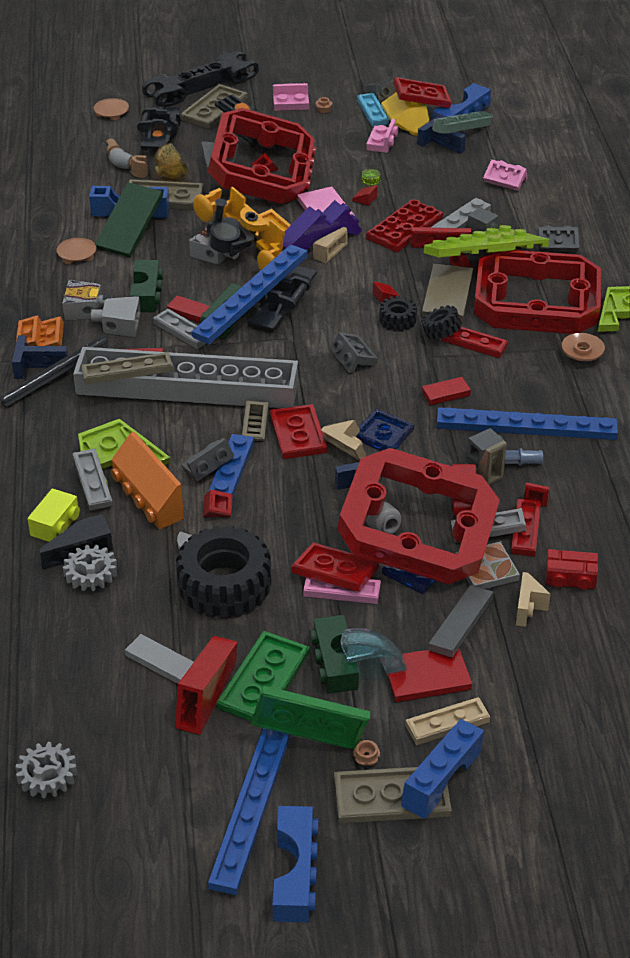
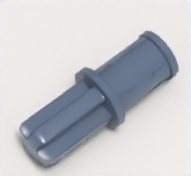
M522 448L506 450L505 464H518V466H522V464L542 465L543 463L542 450L532 451L522 450Z

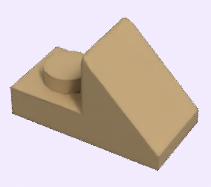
M355 420L324 426L321 429L327 442L359 461L366 456L362 447L363 443L356 437L360 430Z
M523 572L516 620V626L526 627L527 617L533 616V609L549 610L551 596L541 584L526 572Z

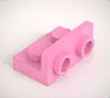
M274 84V111L309 109L308 84Z
M396 119L391 120L389 127L384 125L374 126L367 141L366 150L388 153L390 146L394 145V138L398 135Z
M492 159L483 177L484 182L519 191L522 182H526L528 179L526 168Z

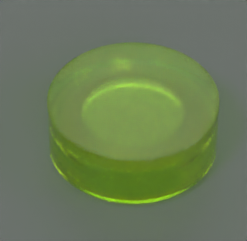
M366 169L362 172V181L368 185L377 184L380 181V172L375 169Z

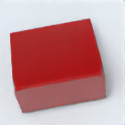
M266 153L251 164L252 166L257 164L264 165L270 170V173L279 170Z
M378 185L361 189L352 198V201L369 206L378 197Z
M462 252L460 255L450 256L451 265L473 268L466 255Z
M373 282V294L380 302H384V299L389 300V297L392 296L394 299L396 296H399L391 285Z
M526 483L524 499L541 501V506L547 507L550 487Z
M216 490L208 491L204 496L203 516L231 517L232 494Z

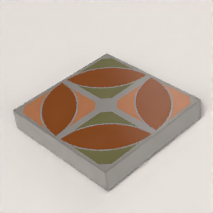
M496 542L486 546L479 572L466 577L469 585L487 589L519 581L520 574L502 543Z

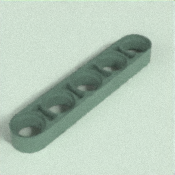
M480 111L434 119L432 130L445 134L490 126L493 115Z

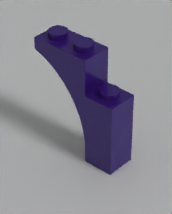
M335 200L323 212L319 209L315 211L309 206L285 231L283 248L286 249L289 245H294L307 250L317 240L342 227L347 228V233L357 236L362 231L358 225L360 221L352 213L350 214L351 209L346 204H339Z

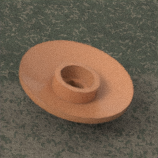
M575 333L564 338L562 350L572 359L593 361L604 354L605 345L601 339L594 335Z

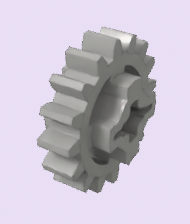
M86 545L85 550L76 548V554L69 553V559H64L63 572L66 582L72 583L73 588H77L80 585L82 591H85L87 587H91V590L95 591V586L98 585L104 588V582L112 583V577L117 575V561L114 559V553H108L106 547L99 550L98 545L93 549Z
M48 742L46 747H42L38 743L36 744V750L33 751L28 748L26 749L27 756H19L20 764H16L18 784H21L24 792L30 789L32 797L38 792L41 793L42 798H45L47 793L50 792L55 797L57 796V790L67 791L66 783H74L73 776L77 775L75 756H71L69 748L63 750L60 743L56 747H52L51 742Z

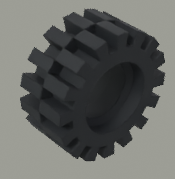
M392 296L389 297V300L384 299V302L380 303L379 322L387 330L393 328L395 332L397 329H400V332H402L404 328L409 330L410 327L413 328L416 324L417 306L415 302H412V299L407 300V297L404 296L402 299H400V296H396L394 299Z
M446 305L445 308L444 306H440V309L435 308L433 312L429 311L428 315H424L423 319H421L425 334L431 340L435 338L440 340L441 337L445 339L447 335L452 336L453 332H458V329L462 327V321L456 307H450V305Z

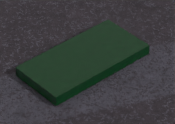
M128 182L95 243L96 248L131 258L163 197V192Z

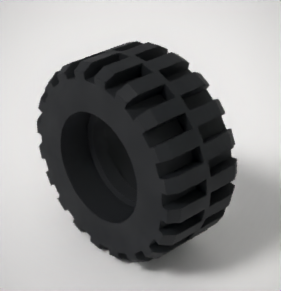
M230 525L223 528L213 526V529L207 530V528L200 530L198 535L193 534L188 538V542L185 541L176 556L179 594L189 607H193V610L200 614L204 612L207 616L213 618L215 615L221 616V618H228L230 615L237 617L241 616L245 611L250 612L254 610L255 605L259 606L270 591L271 555L267 545L263 540H259L256 534L253 532L248 533L247 529L241 527L236 529ZM222 567L240 570L230 575L208 573L211 570Z

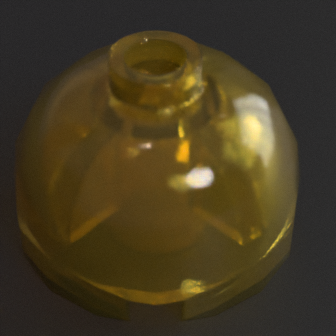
M165 143L156 151L154 156L156 166L154 169L160 177L163 175L166 179L178 180L189 173L186 163H182L181 155L171 143Z

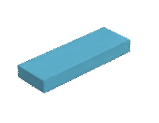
M374 93L357 95V102L372 127L389 125V118Z

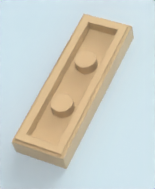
M477 697L406 719L405 726L415 744L420 745L445 737L460 719L475 726H480L490 722V715L480 698Z

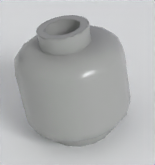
M384 502L382 512L374 516L368 515L366 522L372 529L393 534L400 527L401 515L391 504Z

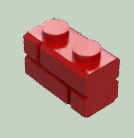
M548 549L545 585L577 587L583 590L596 588L598 553Z

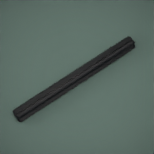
M100 336L83 347L107 348L109 343L107 338ZM82 348L1 395V404L8 407L75 367Z

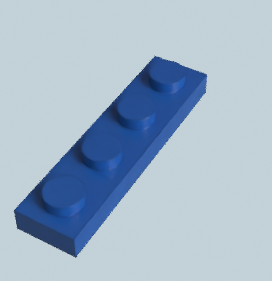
M237 434L231 435L228 443L234 457L218 467L209 491L216 490L232 494L233 499L253 448L254 437Z

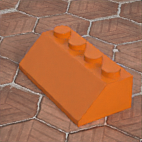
M135 432L130 433L112 458L113 469L111 470L113 480L121 484L125 494L132 497L136 507L142 509L150 523L153 522L159 530L183 520L181 483Z

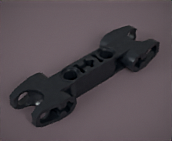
M241 51L226 53L218 56L213 63L181 72L175 76L169 77L167 74L155 76L144 82L142 94L148 97L154 96V104L157 106L174 105L184 101L186 95L230 80L235 83L247 81L259 72V64L254 61H246V54ZM254 66L253 71L247 73V68ZM153 84L155 89L147 92L148 86ZM160 96L164 98L162 102H159Z

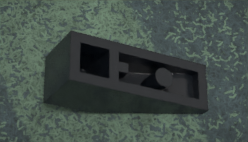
M103 514L79 520L40 548L42 569L45 570L64 564V559H69V553L76 554V548L85 550L86 545H89L90 549L98 545L99 550L105 547L108 551L113 550L111 531Z

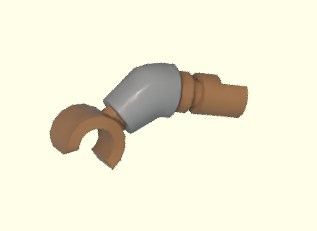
M107 140L108 146L106 150L109 154L110 162L115 167L131 169V174L138 178H145L147 176V156H133L124 152L116 140Z

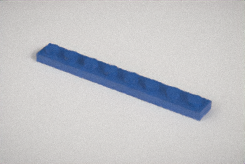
M289 245L193 329L192 338L210 345L308 257L307 250Z
M438 407L437 429L485 431L491 428L494 432L617 440L618 430L617 419Z
M263 728L208 881V888L210 890L237 895L291 737L290 734Z

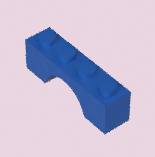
M475 83L471 84L463 91V103L451 105L450 108L437 107L433 110L432 120L439 115L450 117L482 111L491 103V89Z
M111 186L91 187L89 195L91 216L106 217L111 215L120 198ZM149 187L163 192V197L152 217H168L170 208L168 187Z
M460 719L405 781L401 807L426 819L439 804L443 791L454 772L460 766L467 770L480 755L485 730Z
M278 806L277 844L278 847L290 852L296 858L297 864L288 874L274 879L273 922L309 923V911H315L316 892H310V885H316L317 868L311 867V860H317V842H312V836H318V818H313V807Z

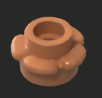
M322 97L316 101L315 105L318 112L327 113L331 111L333 103L328 98Z
M363 740L357 744L353 755L356 757L355 761L358 764L371 766L378 762L380 750L373 741Z

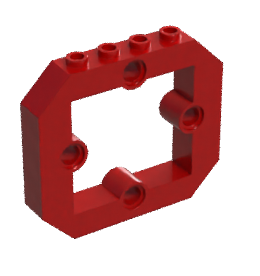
M244 108L222 113L207 172L224 189L231 190V187H234L243 194L280 204L296 200L297 194H302L304 190L308 191L316 152V147L313 146L315 139L300 124ZM232 133L255 138L264 147H272L277 144L295 149L296 153L292 156L288 170L291 179L270 173V170L264 165L257 164L250 168L226 161V159L234 157L238 144L237 136Z
M509 250L493 252L479 259L474 314L493 328L575 334L598 324L601 308V268L582 255ZM506 275L531 277L535 280L546 278L572 280L569 286L568 303L575 307L547 305L546 302L538 299L531 300L528 304L500 302L507 295L508 277Z
M388 448L360 459L340 513L337 530L355 556L451 584L479 572L500 500L482 475ZM381 477L417 487L425 494L432 495L437 493L473 504L471 511L464 510L459 512L454 523L452 536L457 542L461 543L458 555L421 544V539L412 532H404L399 536H395L364 526L368 515H378L383 510L387 491L380 484Z

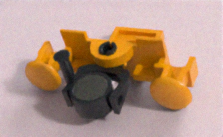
M231 187L230 198L227 201L221 199L222 190L220 188L209 192L205 196L198 194L194 198L193 208L201 221L208 222L206 235L209 237V245L212 249L221 253H229V256L233 257L247 247L252 246L255 237L257 238L256 247L261 250L257 256V264L260 271L282 252L285 231L291 225L273 209L257 214L246 204V197L234 187ZM215 212L214 221H213V222H210V221H212V219H213V213Z

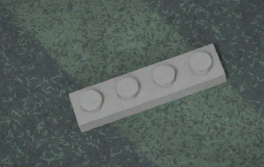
M475 198L431 228H466L470 213L479 207L490 211L491 205Z

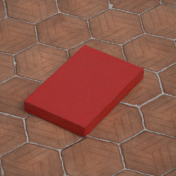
M398 77L394 79L393 84L399 100L446 108L451 106L452 102L445 85Z
M313 404L270 410V418L282 459L327 453V445Z
M312 543L293 563L291 573L360 592L378 570L379 563L355 556L350 552Z
M460 649L457 650L453 657L430 650L383 657V666L395 702L472 690V682Z

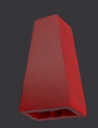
M213 636L179 681L175 728L198 735L202 733L236 665L237 641Z

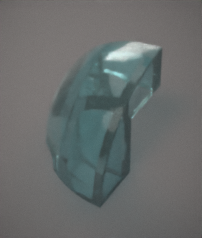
M350 628L343 631L341 647L349 663L379 657L386 674L407 670L402 653L386 636L365 628Z

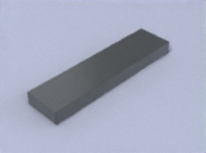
M470 585L429 642V650L453 657L493 600V591Z

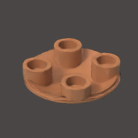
M117 98L103 99L94 105L95 116L109 117L112 121L119 120L121 115L129 111L128 103Z
M70 238L61 242L57 247V254L63 259L65 264H72L74 261L82 260L91 261L94 259V253L96 252L95 243L86 238Z

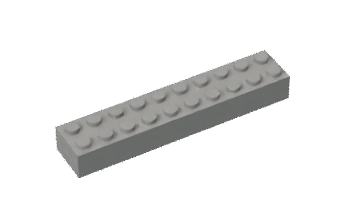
M82 347L73 373L77 395L246 406V401L268 402V407L271 408L294 407L298 385V361L171 352H169L173 365L172 372L85 385L81 365L164 353Z

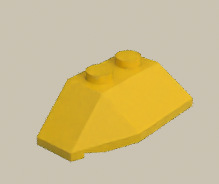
M397 92L381 102V106L390 121L396 119V126L410 131V134L413 136L418 135L419 127L429 122L426 104L399 100Z

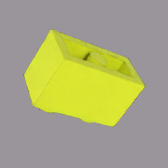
M52 488L27 518L30 536L50 542L67 530L80 513L77 496Z

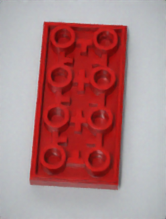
M412 199L368 231L366 239L392 251L399 252L411 243L412 227H432L443 218V212L433 206L420 203L419 200Z

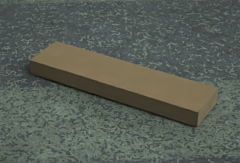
M169 352L81 365L85 385L173 371Z

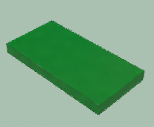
M263 631L216 702L217 709L251 721L263 685L286 691L308 657L310 647Z
M263 685L250 725L354 750L360 742L370 720L371 711Z

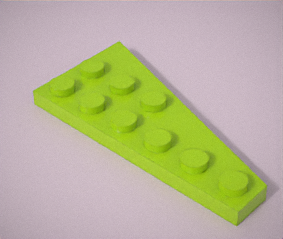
M501 225L498 229L487 228L484 232L474 231L471 235L461 234L458 238L447 237L445 241L434 240L433 243L424 245V253L436 257L460 255L461 252L478 254L479 250L487 249L486 252L515 250L516 247L529 249L533 248L534 244L541 247H549V239L526 233V230L523 229L513 230L511 226Z

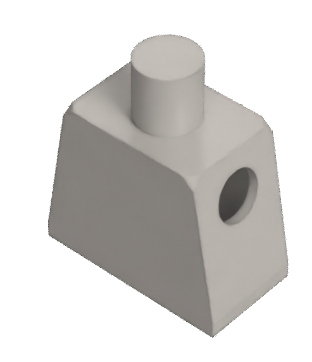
M139 296L106 299L103 309L91 310V321L102 322L104 333L136 337L141 314Z

